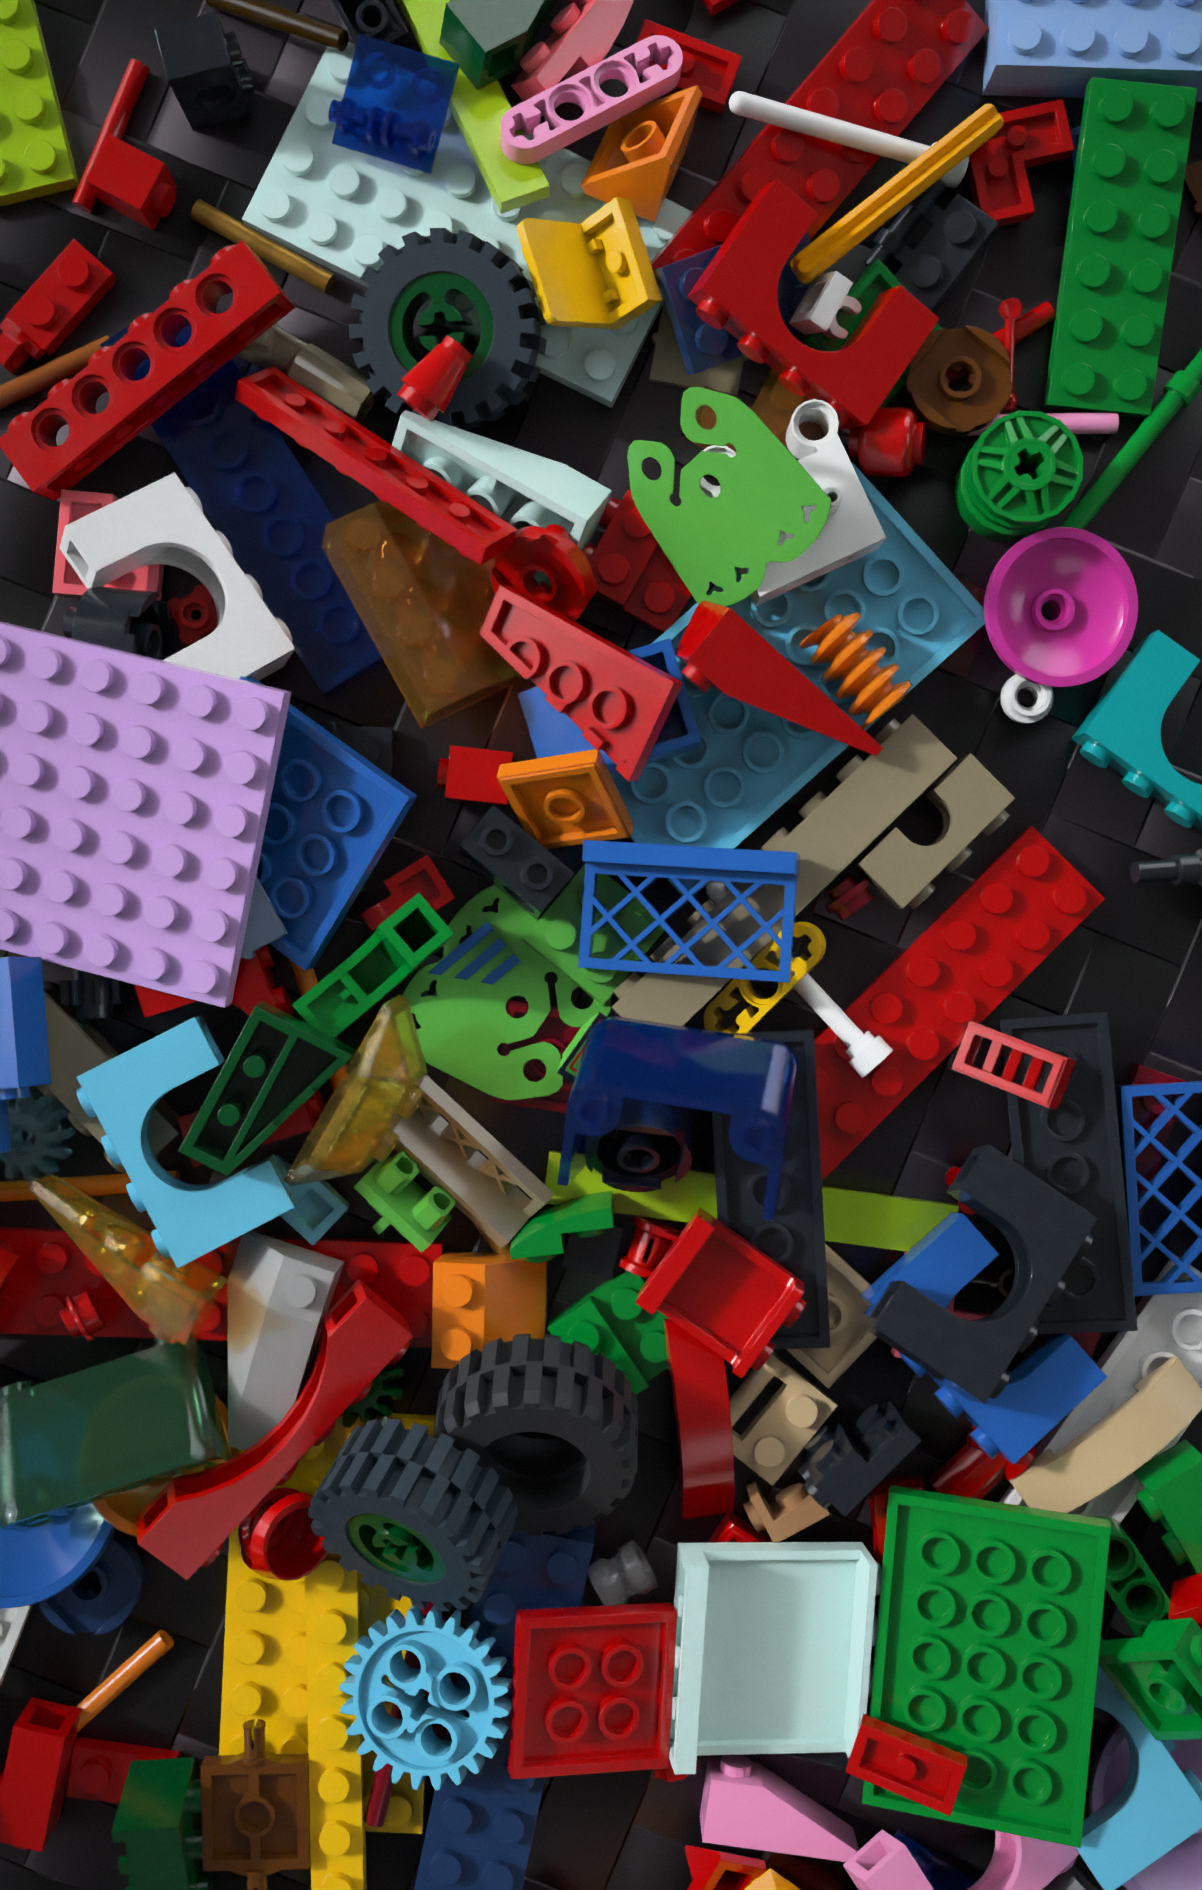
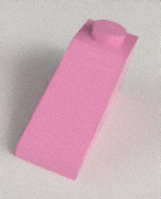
M743 1755L708 1756L700 1810L702 1842L847 1862L859 1851L853 1827L760 1763L751 1762L749 1758Z

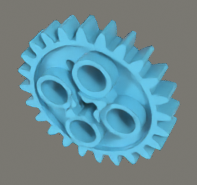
M412 1606L407 1611L406 1619L398 1609H395L386 1618L387 1625L377 1620L368 1629L370 1637L363 1635L353 1647L359 1655H352L344 1665V1668L353 1675L348 1676L340 1684L339 1690L353 1695V1697L349 1698L341 1706L340 1713L355 1715L356 1720L346 1730L347 1735L362 1734L365 1738L357 1753L363 1755L373 1750L377 1754L373 1765L375 1772L380 1770L386 1763L393 1766L392 1783L396 1784L404 1772L410 1773L411 1784L414 1790L420 1787L426 1776L430 1777L434 1789L440 1790L446 1781L447 1773L456 1785L461 1784L467 1774V1768L474 1774L479 1773L485 1763L483 1756L492 1759L500 1746L495 1738L503 1739L510 1726L502 1717L510 1714L512 1710L511 1700L501 1696L511 1688L512 1679L498 1677L497 1675L507 1662L506 1657L490 1658L488 1652L494 1645L495 1638L490 1637L479 1642L475 1636L479 1630L480 1623L475 1621L466 1630L460 1627L461 1611L458 1609L448 1621L442 1620V1611H437L435 1606L431 1608L426 1618H424L419 1607ZM402 1650L413 1652L420 1660L421 1669H414L408 1666L403 1660ZM456 1672L465 1676L470 1684V1690L464 1691L454 1686L450 1673ZM384 1675H387L391 1683L384 1679ZM425 1690L429 1692L428 1702L424 1699ZM384 1701L396 1704L402 1712L403 1719L393 1718L385 1709ZM462 1710H467L470 1717H466ZM432 1724H441L446 1727L451 1734L452 1740L445 1741L437 1737L433 1731Z

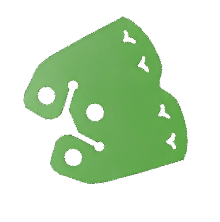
M690 387L683 392L680 424L686 437L694 443L725 446L730 443L735 447L736 455L729 457L724 453L701 451L681 469L679 490L681 504L680 506H675L670 501V495L673 494L675 474V458L671 450L661 442L634 440L629 446L627 454L631 495L641 517L698 605L702 600L718 605L729 606L745 599L761 586L768 562L792 561L812 545L826 525L831 509V499L782 442L742 401L728 394L702 387ZM702 405L711 407L716 414L717 422L712 429L706 430L702 428L696 420V411ZM647 457L656 459L661 466V476L657 480L648 479L642 471V462ZM704 475H712L718 479L721 490L717 497L710 498L703 493L700 482ZM815 504L816 509L810 512V520L806 523L802 506ZM780 530L794 535L793 539L786 538L782 546L778 545ZM735 567L749 568V572L742 574L740 582H737ZM710 582L718 587H722L724 590L723 592L714 590L711 595L707 594Z
M492 885L470 899L452 919L448 927L454 934L443 945V958L419 970L410 981L398 1004L394 1017L393 1042L394 1046L488 1095L503 1100H521L549 1096L556 1093L563 1085V1076L557 1073L561 1055L556 1047L547 1042H540L512 1050L507 1056H501L497 1051L498 1046L501 1043L508 1045L534 1037L551 1011L548 983L544 979L548 972H553L558 977L555 988L559 1017L565 1024L571 1027H582L584 1023L599 1012L607 1017L611 1010V998L604 1005H601L594 999L589 1008H576L572 1004L571 995L579 986L523 942V938L538 921L498 887ZM496 898L500 899L498 913L482 911L484 907L493 905ZM486 922L494 929L443 974L428 973L460 945L459 941L467 934L466 928L468 925L471 926L472 934ZM499 938L506 943L507 946L467 980L454 978ZM513 953L520 960L519 963L493 985L481 983L486 976ZM436 980L437 996L428 995L422 997L421 994L428 991L431 982ZM521 996L527 1000L529 1009L524 1017L513 1018L507 1014L506 1003L511 997ZM415 1014L421 1028L407 1034L406 1031L411 1026L410 1016ZM531 1059L541 1060L546 1066L545 1077L538 1082L529 1081L523 1073L525 1063Z

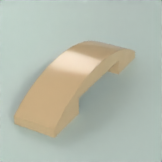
M1176 1355L1171 1357L1133 1386L1138 1393L1057 1453H1054L1050 1448L1035 1458L1019 1476L1009 1480L1028 1507L1068 1513L1119 1483L1170 1443L1202 1410V1389Z

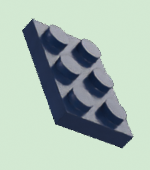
M806 232L788 258L778 282L777 298L779 311L792 335L801 333L789 322L811 282L809 284L801 283L792 272L790 263L795 255L810 244L808 232ZM722 244L655 269L687 375L702 372L744 355L737 346L739 340L724 327L718 330L704 322L695 311L698 306L687 298Z

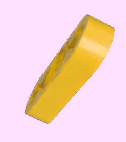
M809 922L794 923V937L799 938L806 934L811 939L807 947L812 954L811 957L808 958L802 954L793 959L791 970L795 972V975L790 979V983L778 982V989L771 997L758 995L752 988L751 980L733 979L705 1010L704 1026L708 1034L750 1032L823 958L826 950V940L822 931ZM782 930L777 934L780 938L782 936ZM772 940L751 961L757 969L766 968L771 971H779L780 962L771 958L770 954L774 951L779 960L781 948ZM737 988H739L742 996L735 993ZM744 998L749 1004L759 1008V1011L755 1014L750 1005L737 1016L735 1021L740 1026L739 1030L734 1026L724 1029L719 1024L723 1018L722 1013L719 1011L720 1007L728 1011Z

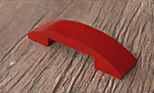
M664 1319L668 1370L672 1376L680 1464L677 1467L682 1519L733 1512L734 1454L724 1358L672 1320Z

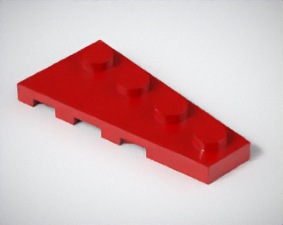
M499 585L480 635L524 679H531L547 695L545 700L559 713H565L583 731L582 736L596 750H602L617 765L615 769L628 782L638 781L683 682L511 586Z

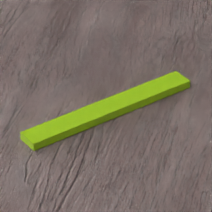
M549 1150L545 1185L554 1195L546 1204L557 1205L574 1198L612 1191L615 1213L689 1223L696 1211L701 1207L717 1219L715 1172L690 1169L685 1177L676 1183L675 1176L662 1180L661 1189L650 1192H629L612 1188L603 1183L602 1174L593 1168L591 1173L586 1166L584 1154ZM822 1186L825 1241L908 1252L951 1212L958 1213L959 1206L953 1203Z

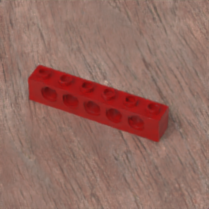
M243 240L236 245L226 246L213 256L210 266L196 278L187 279L175 286L170 292L169 300L153 313H145L136 318L130 324L128 333L114 345L105 346L93 353L88 360V366L72 379H65L54 385L48 392V398L33 411L24 412L16 416L9 423L8 431L0 437V447L33 493L56 501L61 497V489L70 490L296 307L260 257ZM233 293L231 307L227 311L217 314L216 307L220 298L226 294ZM191 326L192 334L189 341L181 347H176L178 333L183 328ZM150 359L148 374L143 379L137 381V367L144 360ZM109 392L108 406L104 411L97 413L96 402L103 393ZM68 424V437L63 444L57 446V433L61 427Z

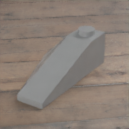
M249 1231L242 1235L227 1280L228 1446L245 1451L256 1444L282 1420L299 1398L320 1338L322 1318L329 1310L345 1261L254 1231Z

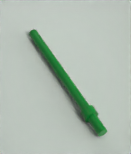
M1202 348L1184 371H1176L1163 388L1165 395L1151 411V415L1147 416L1060 527L1084 530L1181 407H1188L1202 390L1200 384L1202 381Z

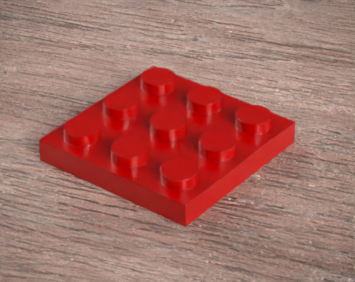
M671 1602L516 1610L511 1695L512 1710L510 1713L507 1765L511 1779L668 1768L677 1610Z

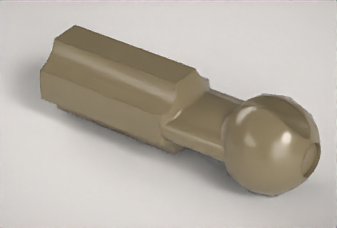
M278 323L237 354L243 361L259 364L266 369L274 366L359 424L363 423L378 396L374 395L365 382L369 378L312 343L307 344L279 327Z

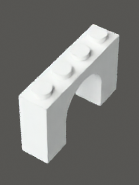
M175 472L65 526L59 549L87 589L104 586L137 568L152 564H165L181 568L194 575L208 589L217 610V628L208 636L162 661L240 679L241 676H252L260 681L283 668L294 652L295 647L292 644L293 639L289 628L280 618H274L263 602V594L256 580L251 575L244 574L233 558V550L228 539L222 532L213 529L203 514V507L199 497L190 487H184Z

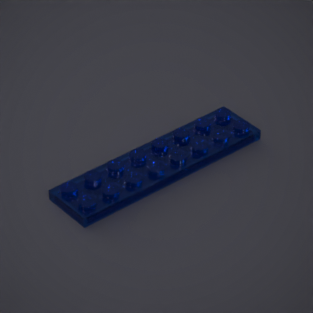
M129 326L101 343L100 346L103 348L114 345L128 333ZM191 326L183 328L178 333L176 347H181L189 341L192 334ZM150 359L144 360L137 367V381L143 379L148 374ZM231 359L155 420L151 426L192 490L199 497L201 504L217 529L228 539L233 554L245 573L251 575L258 583L263 594V601L274 618H280L289 628L296 653L323 695L328 697L413 641L277 428L272 423L259 418L254 411L235 399L237 382L244 377Z

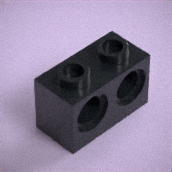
M494 805L459 844V856L537 921L571 882L574 875L571 869Z

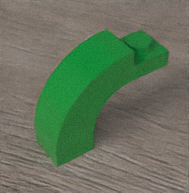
M417 893L377 927L375 933L360 948L294 1002L291 1007L305 1023L336 1038L426 962L454 933L422 895Z

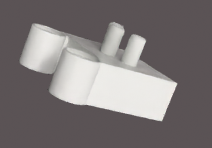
M813 399L805 401L796 408L791 417L785 440L791 454L799 459L798 462L831 499L830 513L820 535L803 554L789 562L773 561L767 563L761 586L750 595L755 607L878 550L886 539L838 436L839 420L837 413L830 404L823 400ZM808 421L815 422L824 430L825 437L816 441L808 440L801 434L799 425ZM713 445L703 450L706 452L724 453L729 457L736 455V452L727 446ZM704 477L701 478L700 486L703 493L710 498L717 497L720 494L721 487L711 485ZM815 504L802 506L806 523L810 520V512L816 509ZM780 530L778 545L782 546L786 538L793 539L794 535ZM738 568L740 575L749 572V568Z

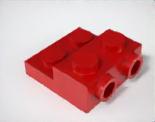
M628 489L622 501L612 497L604 510L599 525L606 528L598 545L595 546L588 542L582 552L589 561L593 575L598 582V589L593 597L663 634L679 619L692 594L641 517L632 498L631 490Z

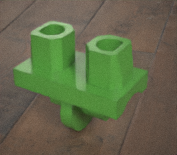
M400 1151L391 1158L385 1153L353 1188L381 1216L371 1227L378 1235L391 1225L403 1238L409 1240L422 1253L451 1220L450 1212L455 1206L456 1200L443 1187L434 1186L427 1193L413 1180L420 1172L418 1163L406 1151Z

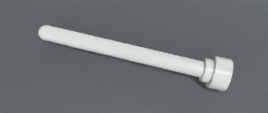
M743 91L733 93L729 99V108L734 114L907 164L912 163L935 144L933 143L931 146ZM969 156L940 178L946 184V187L956 188L960 184L967 170Z
M711 881L706 886L707 895L716 905L730 892L723 882ZM773 951L770 957L780 962V959L778 960ZM791 970L792 978L795 975V972ZM809 974L794 987L797 993L847 1045L848 1049L845 1052L852 1059L848 1063L862 1078L893 1051L880 1035L875 1038L869 1031L864 1034Z

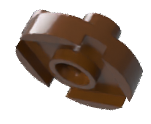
M964 326L963 329L953 328L947 331V328H943L933 332L926 338L907 368L903 392L905 399L910 403L911 409L917 414L921 422H926V426L937 432L948 434L953 438L966 437L971 432L981 430L989 425L1006 405L1012 389L1009 370L1011 363L1006 349L995 336L974 326ZM963 369L970 375L966 384L971 389L967 392L962 390L955 392L948 387L950 381L945 376V373L950 371L953 374H958Z

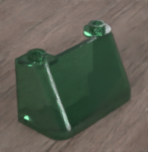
M175 1331L155 1338L153 1340L155 1347L35 1386H32L31 1381H22L1 1388L0 1523L2 1529L28 1531L52 1523L50 1514L52 1516H63L71 1513L72 1509L170 1476H182L186 1474V1471L203 1466L205 1469L230 1460L231 1455L201 1340L195 1337L186 1338L184 1331Z

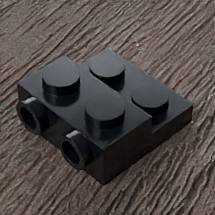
M890 1398L881 1406L879 1404L870 1406L859 1417L856 1423L858 1429L853 1434L837 1420L830 1428L826 1425L820 1427L805 1445L807 1451L802 1455L804 1463L797 1470L806 1481L803 1485L806 1491L824 1509H827L832 1504L845 1517L922 1441L903 1411Z

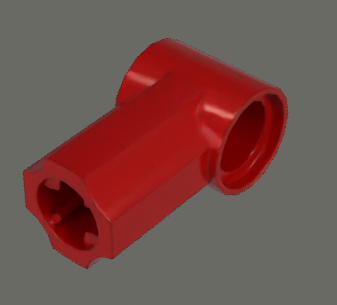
M972 1426L966 1438L967 1443L929 1481L938 1493L982 1499L1002 1479L1005 1481L1012 1480L1025 1471L1035 1458L1037 1448L1034 1445L1014 1465L999 1454L991 1459L971 1438L970 1434L976 1429Z

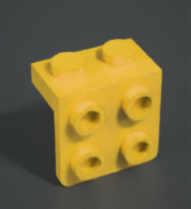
M615 197L580 224L525 218L517 225L516 230L522 247V254L530 272L539 308L545 321L551 326L619 330L662 301L631 199Z

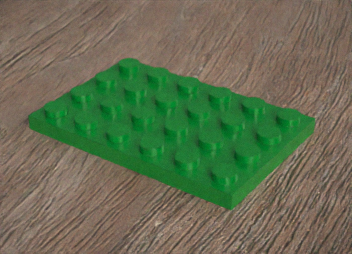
M890 1485L870 1716L966 1755L968 1759L950 1816L865 1780L862 1804L1081 1848L1111 1532L1110 1520Z

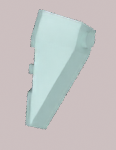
M406 410L400 415L392 446L517 530L528 526L545 528L547 525L556 524L569 532L572 541L581 551L590 542L612 490L566 464L436 420L430 422L423 416ZM537 571L533 575L537 582L545 581L551 587V581L544 573Z

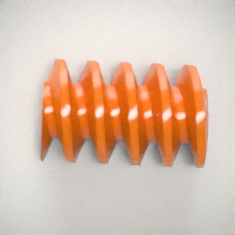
M859 612L846 616L837 614L813 631L798 646L800 649L818 646L810 659L811 664L817 666L830 662V666L822 679L825 683L839 679L843 680L835 696L838 700L855 696L856 699L849 708L848 714L850 717L867 713L869 716L861 726L864 729L902 701L912 684L909 680L897 684L891 683L899 666L897 663L880 668L878 663L887 650L884 646L871 650L866 649V645L874 632L872 629L859 633L853 631V628L861 618Z

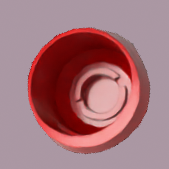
M289 1487L273 1488L261 1500V1506L254 1518L245 1526L238 1527L242 1559L251 1570L263 1577L291 1581L309 1575L320 1565L327 1555V1551L321 1545L325 1537L314 1534L311 1528L314 1519L308 1517V1509L313 1495L301 1493Z

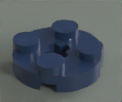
M114 1532L105 1552L89 1571H95L100 1576L101 1591L98 1592L94 1587H90L86 1591L83 1590L79 1585L82 1581L80 1579L63 1593L38 1603L46 1618L58 1629L75 1635L78 1631L86 1633L95 1632L94 1635L105 1634L122 1624L136 1606L140 1598L142 1586L146 1581V1570L141 1563L136 1549L121 1534Z

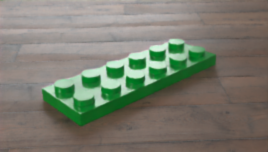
M1092 77L1086 85L1043 408L1091 413L1116 412L1120 416L1146 418L1151 415L1197 88Z

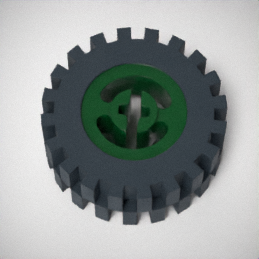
M430 228L429 236H422L416 231L402 236L405 246L397 249L387 245L378 253V256L384 261L383 265L378 270L367 266L360 279L369 284L365 296L353 294L350 308L360 311L359 324H349V339L360 342L362 352L352 354L357 369L368 371L371 378L365 382L374 395L384 396L388 400L385 406L394 413L401 415L406 410L420 415L397 396L398 391L404 385L400 379L422 360L413 339L415 317L420 307L431 298V305L421 313L418 319V326L428 330L441 329L445 327L446 321L459 326L473 325L471 318L455 306V298L459 294H464L472 301L478 311L481 322V337L478 347L468 362L467 368L444 415L439 412L433 420L465 429L480 427V423L486 420L496 421L506 415L504 409L510 404L518 405L527 394L522 391L528 381L535 382L541 370L535 367L538 353L545 355L547 340L540 336V325H546V321L540 308L537 306L535 300L537 295L533 283L525 278L522 273L523 269L512 258L488 241L485 242L472 233L459 230L458 234L446 228ZM466 332L448 335L467 351L472 347L475 337ZM435 336L419 337L422 345L429 351L443 341V339Z
M378 1419L367 1421L364 1428L359 1425L352 1431L310 1501L308 1517L314 1519L311 1524L314 1534L325 1537L321 1545L328 1554L338 1553L341 1556L338 1564L346 1571L357 1570L363 1575L361 1582L371 1588H374L375 1584L386 1588V1596L400 1601L402 1595L411 1599L413 1606L426 1609L428 1603L432 1602L437 1611H450L452 1605L458 1610L468 1608L471 1601L476 1603L481 1598L517 1523L515 1522L518 1515L517 1505L510 1504L513 1494L508 1486L496 1485L500 1475L492 1466L481 1468L477 1464L480 1458L477 1453L470 1448L461 1452L453 1447L454 1438L444 1433H441L438 1439L428 1435L427 1426L413 1423L410 1430L405 1429L402 1421L398 1419H388L385 1426Z

